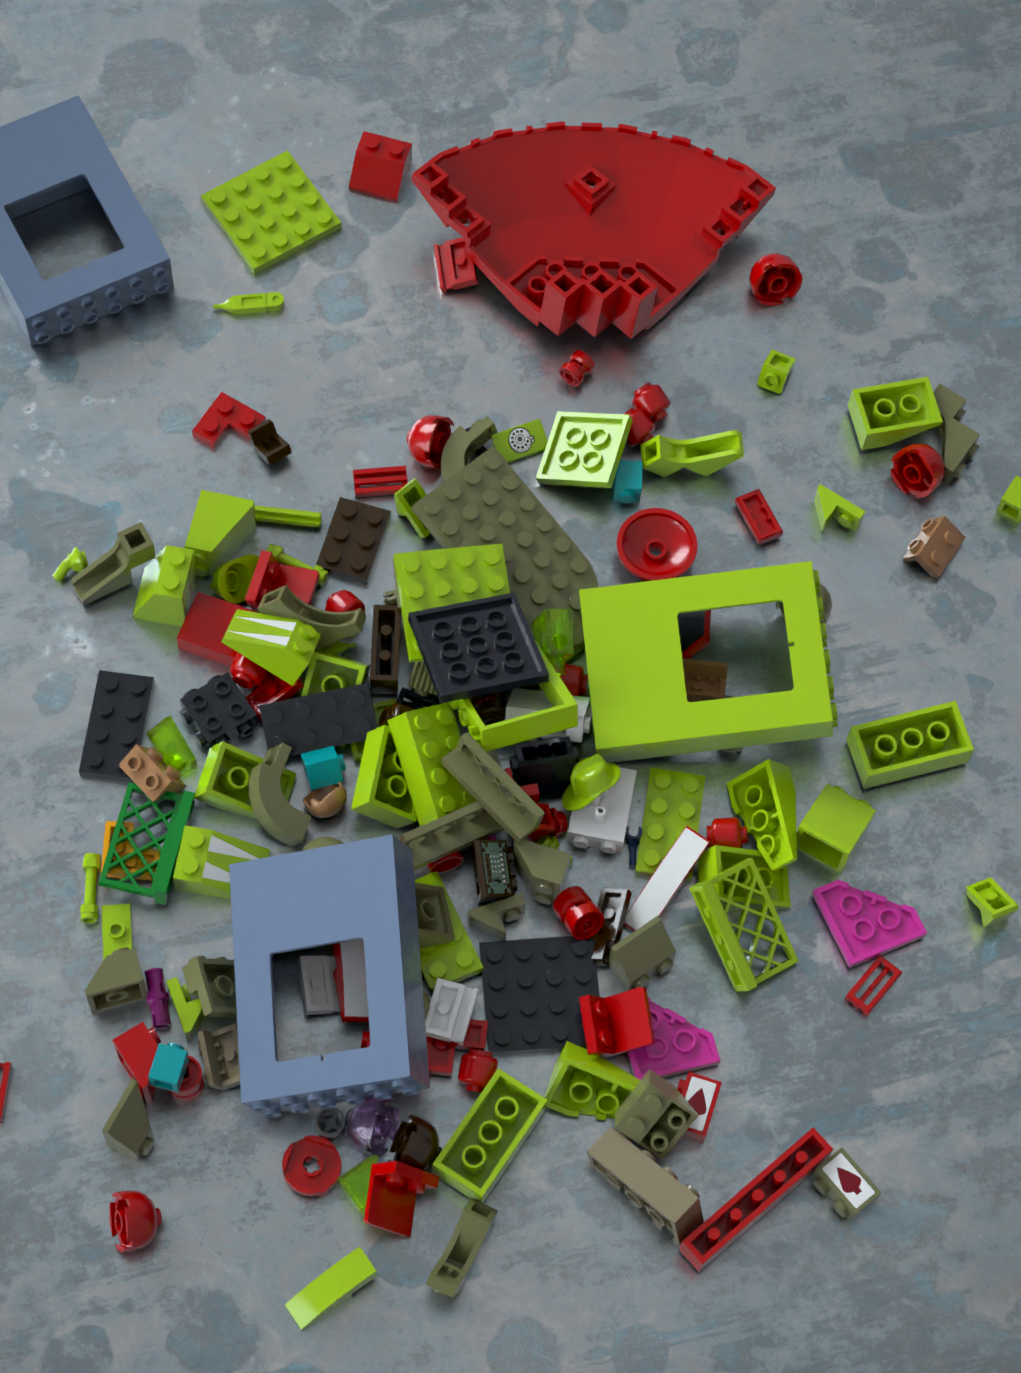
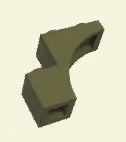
M287 585L264 594L258 606V611L262 614L297 619L304 624L312 626L315 631L321 634L315 650L322 647L329 648L341 639L357 636L362 631L366 615L361 608L349 612H330L315 608L299 599Z

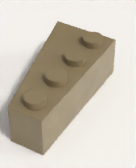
M610 1127L587 1151L590 1164L618 1190L624 1187L626 1189L625 1194L638 1209L645 1206L648 1214L654 1219L652 1222L661 1230L665 1226L669 1228L674 1234L673 1241L680 1247L682 1241L704 1223L699 1193L689 1184L685 1186L677 1180L676 1174L666 1166L662 1168L655 1163L656 1160L649 1151L644 1148L639 1150L633 1145L634 1142L631 1138L622 1132L618 1133Z

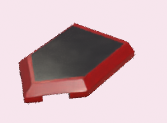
M711 610L678 615L682 658L689 659L699 650L701 651L709 645Z

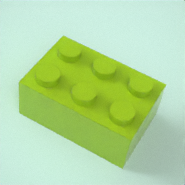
M383 725L367 732L351 810L398 829L416 822L417 816L390 727Z

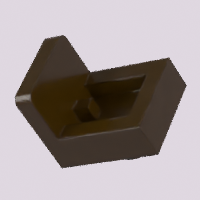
M270 419L248 431L255 452L269 465L282 460L285 456L292 453L290 445L277 433L274 423Z

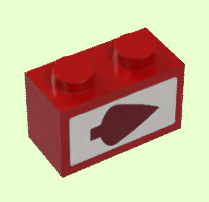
M689 1071L686 1080H679L677 1090L698 1113V1117L681 1138L700 1144L704 1143L722 1082Z

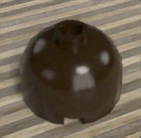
M409 1113L407 1117L410 1120L408 1123L402 1121L391 1144L390 1152H395L394 1161L426 1171L442 1151V1147L439 1146V1136L431 1122Z

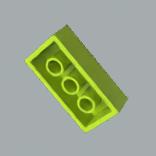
M956 700L851 726L846 738L863 789L968 763L974 751Z
M450 702L405 712L387 720L420 826L477 801L441 764L442 758L457 747L461 737Z
M498 1068L432 1164V1174L439 1176L441 1180L470 1199L474 1198L484 1203L546 1111L548 1100Z

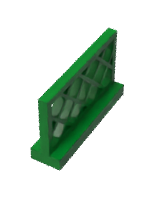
M129 782L101 872L99 886L155 898V903L166 905L173 882L185 825L189 826L195 806V793L183 791V794L166 791L157 802H154L136 784ZM133 792L145 795L148 802L135 808L131 802ZM165 799L176 802L174 809L165 814L157 806V803ZM153 807L159 817L145 823L139 813ZM135 816L141 826L128 833L123 823L125 820ZM163 822L167 828V833L155 839L150 828ZM145 831L152 842L138 849L132 837ZM128 841L134 851L120 858L116 852V847ZM155 847L160 857L158 860L148 864L142 853ZM138 856L144 867L131 874L124 863ZM118 866L122 868L126 877L119 881L107 879L109 871ZM148 872L153 880L151 888L138 886L134 879Z

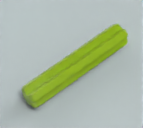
M255 505L256 521L320 527L322 524V513Z

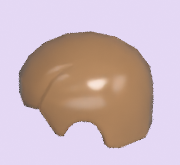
M337 782L339 787L333 784L318 788L303 798L304 805L313 816L328 818L341 811L347 801V791L341 782Z

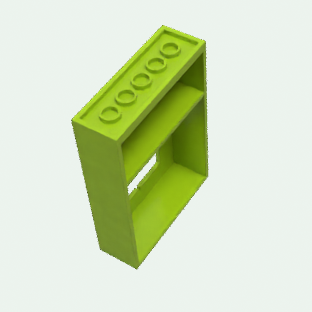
M812 561L579 590L595 746L597 754H600L607 763L832 737L833 727H838L836 702L830 703V701L834 700L833 677L827 676V674H831L829 649H823L827 647L825 622L820 623V621H824L822 596L816 597V595H820L819 571L813 570ZM782 602L788 644H794V646H789L794 688L790 691L688 702L678 615Z

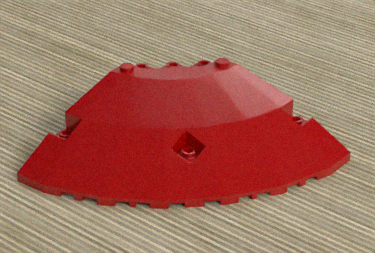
M560 121L546 123V127L533 129L531 125L526 126V130L513 132L512 128L497 130L493 132L492 136L483 140L479 138L471 140L470 145L460 149L456 146L438 153L412 173V182L445 227H452L466 239L464 253L520 313L537 327L544 324L557 336L575 322L593 337H596L612 323L631 339L643 328L648 330L664 317L717 263L721 248L733 238L737 239L773 197L776 187L749 166L730 157L725 160L714 155V150L708 147L705 150L691 144L692 140L675 135H672V139L657 136V131L652 130V134L637 131L638 127L618 124V128L602 127V123L582 122L581 126H567L565 122Z

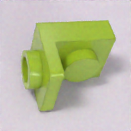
M772 349L763 363L757 385L781 394L786 379L794 367L796 358Z

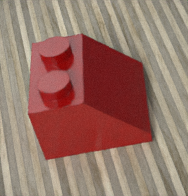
M363 131L355 153L349 189L398 201L412 163V143Z
M141 1022L112 1041L119 1061L129 1077L138 1082L142 1098L148 1105L153 1101L156 1089L155 1086L150 1085L148 1075L161 1040L153 1027L147 1029L144 1022Z

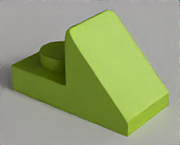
M414 478L394 494L396 510L399 516H407L421 538H426L431 533L411 510V507L427 494L418 480Z
M821 484L818 486L814 503L821 531L823 532L833 518L842 526L857 531L862 524L866 511Z
M991 877L966 887L967 896L981 910L984 928L1008 919L1019 909L1018 904Z
M177 977L166 981L168 991L188 1042L193 1040L204 1018L199 998L191 1001L186 984L180 986Z

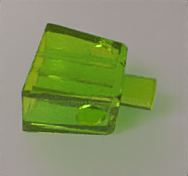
M545 609L531 622L533 637L557 674L562 676L565 675L564 662L574 653L572 609Z

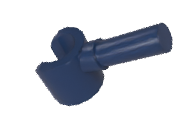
M629 826L626 828L624 840L629 845V867H636V850L642 836L641 827L638 828L637 836L629 834Z

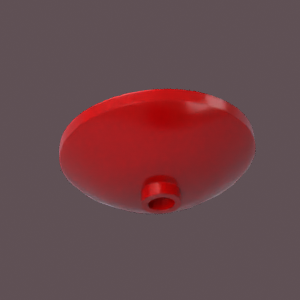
M649 508L638 511L626 519L618 532L616 548L622 565L632 575L645 581L678 578L685 574L694 563L698 543L694 529L681 515L667 509ZM656 551L660 555L654 556L651 552Z

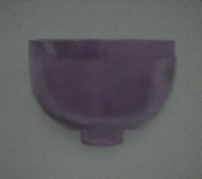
M374 1097L366 1098L364 1103L355 1104L347 1112L345 1117L347 1134L350 1142L357 1150L374 1157H381L387 1152L388 1148L384 1147L388 1137L393 1141L399 1125L400 1112L398 1108L394 1107V1104L397 1103L395 1100H376Z

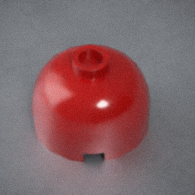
M779 253L767 254L757 260L751 268L749 277L753 294L761 304L768 306L783 304L782 299H786L788 296L793 298L801 288L803 280L799 267L789 256Z
M437 415L424 416L417 420L408 431L406 440L410 454L420 465L441 469L442 452L452 434L450 426H454L453 421L449 417Z
M915 443L902 448L892 457L891 462H894L893 468L890 469L891 476L903 493L908 494L910 491L913 495H917L914 498L927 497L942 483L945 473L944 462L941 455L931 446Z
M127 1190L113 1193L112 1197L116 1198V1202H110L109 1221L112 1237L117 1234L120 1244H115L119 1252H127L147 1246L153 1240L157 1226L161 1225L160 1209L155 1208L153 1201L142 1192Z

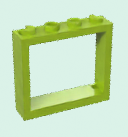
M538 644V649L549 672V681L539 683V686L552 704V708L485 726L468 698L450 701L452 709H457L461 724L468 727L470 736L486 752L578 726V704Z

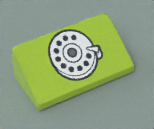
M540 419L521 424L491 436V446L497 449L507 463L545 451L548 442Z

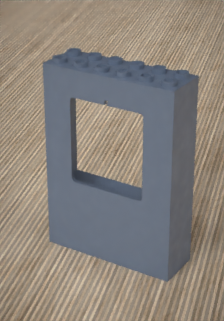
M79 95L0 127V289L31 347L46 343L51 338L60 334L70 333L79 326L91 324L97 321L98 318L110 313H117L122 308L141 303L148 297L165 293L174 287L170 257ZM92 188L124 248L87 263V269L82 265L49 280H43L11 220Z
M392 834L229 864L241 1103L252 1108L254 1112L264 1114V1117L273 1118L281 1116V1112L291 1110L292 1113H305L309 1111V1107L319 1106L321 1109L335 1108L337 1106L336 1103L340 1102L361 1104L364 1103L366 1098L374 1097L376 1100H387L392 1098V1094L403 1093V1095L412 1096L420 1094L422 1089H429L430 1079L412 850ZM363 939L370 1046L325 1054V1060H323L322 1055L278 1062L272 956L277 953Z

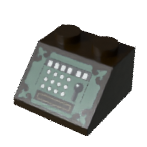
M474 840L471 852L478 903L500 901L514 896L513 892L518 891L516 874L511 875L510 864L514 863L512 846L507 847L506 840Z

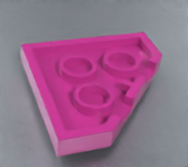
M839 879L816 888L812 892L849 968L921 939L927 934L915 908L888 901L887 897L868 890L862 891L851 887L849 883Z
M648 997L655 1043L626 1052L634 1077L641 1080L649 1069L665 1078L720 1064L721 1060L711 1032L704 1028L696 1027L686 1021V1018L668 1008L665 1009Z

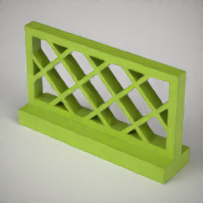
M748 858L704 882L689 887L736 992L750 991L757 987L758 983L799 962L753 858ZM746 867L751 875L749 886L737 882L740 870ZM719 881L729 884L726 898L718 896L713 884ZM735 886L747 891L743 905L731 901ZM753 894L760 896L763 904L760 912L749 908ZM730 906L741 910L737 924L730 922L727 917ZM747 912L758 916L755 931L743 927ZM764 920L772 922L775 928L772 938L760 934ZM741 932L753 936L749 951L741 948L739 943ZM759 939L770 942L766 957L755 953ZM776 945L784 948L788 957L787 960L781 963L772 960ZM753 958L765 962L762 973L756 977L750 968Z

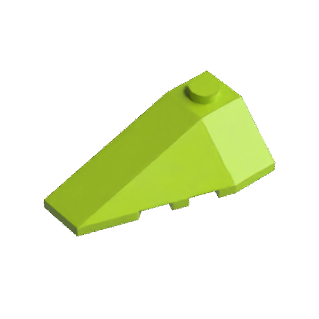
M768 759L729 781L727 787L732 808L745 822L746 825L744 827L747 826L748 833L752 834L755 838L757 848L771 870L776 872L797 860L796 790L790 767Z
M567 1041L555 1063L544 1098L548 1100V1108L567 1116L579 1117V1114L596 1116V1119L606 1120V1117L615 1118V1112L641 1080L601 1056L588 1055L587 1049Z

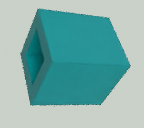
M620 460L614 478L613 501H620L622 503L640 502L642 461Z
M334 746L301 754L305 776L311 790L337 784V782H344L341 772L346 770L342 754L337 755Z
M176 1043L158 1044L148 1075L151 1086L179 1093L189 1063L188 1051L184 1050L183 1046Z

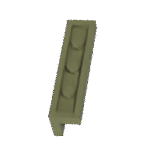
M467 732L463 734L457 747L442 758L441 764L519 844L539 827L545 812Z
M476 801L402 834L400 841L412 850L414 870H417L472 845L474 840H484L505 829Z

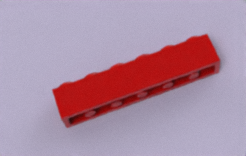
M814 1127L811 1128L685 1238L680 1245L679 1251L700 1272L813 1173L818 1166L830 1157L833 1148Z

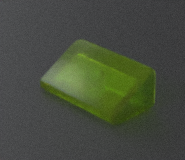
M171 715L164 718L146 733L153 747L163 754V761L167 766H173L181 775L197 767L196 758Z

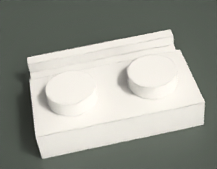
M328 955L300 956L297 963L304 1015L340 1012L333 976L336 968L335 957H328Z
M437 978L429 1013L425 1020L426 1036L447 1042L453 1041L463 1046L477 998L478 988L472 989L463 984Z

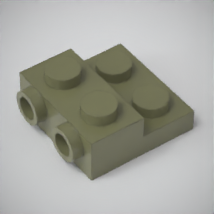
M205 956L191 958L188 961L189 963L182 967L189 994L199 995L204 1017L237 1018L234 960H228L226 957L210 959L205 958Z

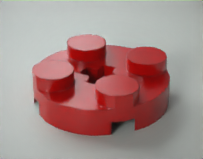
M309 1135L289 1145L283 1156L282 1170L285 1182L295 1192L304 1196H323L337 1184L342 1171V1162L339 1152L331 1141L321 1136ZM312 1159H316L320 1169L318 1171L314 1170L313 1173L307 1172L304 1163H310Z

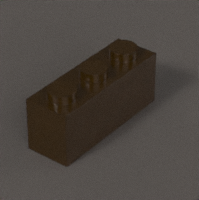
M398 605L373 606L370 666L371 693L398 694L401 609L398 608Z

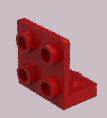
M261 550L245 600L253 611L259 612L258 606L264 594L287 585L299 599L310 605L320 574L317 570L279 564L272 552Z
M638 987L605 998L593 995L579 997L588 1055L611 1057L655 1043L647 989L645 987Z
M398 1161L372 1164L364 1223L403 1237H410L416 1194H423L426 1189L438 1188L439 1176Z

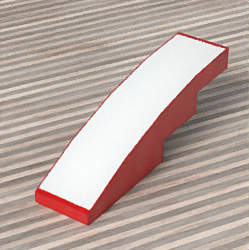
M685 827L628 911L624 927L634 932L656 916H659V918L662 916L675 898L677 891L692 872L699 858L709 846L710 841L690 827Z
M363 939L332 944L336 963L333 976L342 1022H369Z

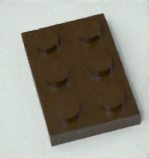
M340 497L316 565L323 567L331 575L368 584L391 518V511Z

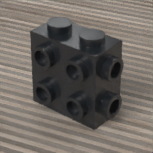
M228 672L222 676L216 675L212 677L206 685L199 689L189 690L180 699L182 710L179 711L182 720L186 725H192L195 730L193 735L200 747L205 745L208 751L210 747L222 741L231 744V741L240 736H248L258 726L256 713Z
M569 736L514 744V754L509 757L513 780L519 786L537 783L539 798L564 794L567 787L571 784L570 778L573 767L579 762L578 749L576 746L572 747Z

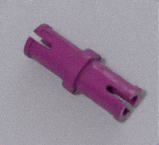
M151 968L144 972L148 988L146 1002L150 1005L152 1027L154 1029H163L171 1026L168 1011L170 997L169 993L166 992L163 969Z

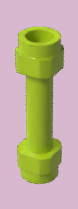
M270 544L266 551L272 552L278 563L317 570L320 574L317 584L323 586L326 582L329 572L324 570L323 567L318 565L312 567L285 554L284 548L278 545Z
M87 853L83 859V871L86 872L84 904L80 908V921L96 923L99 916V907L96 905L97 872L101 871V855Z

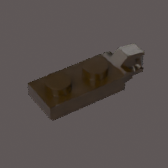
M608 887L601 889L597 907L603 913L605 920L601 929L589 938L594 941L591 959L598 966L609 965L611 947L620 942L632 895L629 889Z

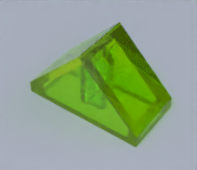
M371 1155L337 1178L339 1188L361 1220H364L371 1166L372 1164L379 1163L377 1155Z

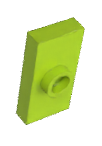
M130 903L101 905L103 960L107 955H111L113 951L119 948L127 947L133 949Z

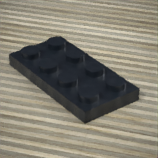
M99 670L79 767L80 776L134 782L120 768L119 764L136 744L143 745L155 683L154 677Z
M369 682L259 705L268 750L270 748L273 749L280 743H284L292 747L289 756L329 746L336 747L366 740L367 732L378 728Z

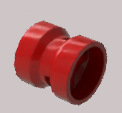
M576 350L570 356V361L565 362L559 368V374L566 383L573 387H578L584 381V376L589 375L595 369V364L588 354L581 350Z

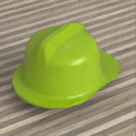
M254 554L244 555L220 565L213 574V583L209 584V588L214 589L227 602L237 604L246 601L245 597L259 556Z
M595 754L579 761L573 767L570 778L571 784L563 794V807L568 811H576L589 805L603 792L617 783L621 775L620 768L616 764L607 763L600 754Z

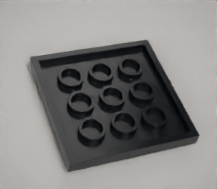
M515 592L408 613L410 627L440 703L549 681V672Z
M573 936L479 942L480 961L484 967L481 976L485 1021H488L487 1045L488 1052H493L492 1056L562 1051L567 1041L587 1049L579 997L586 995L600 997L596 962L591 959L594 950L593 940L589 938L578 940Z

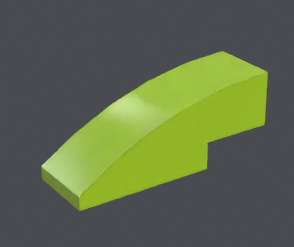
M359 1246L303 1288L285 1304V1307L302 1331L352 1297L353 1292L377 1277V1271Z

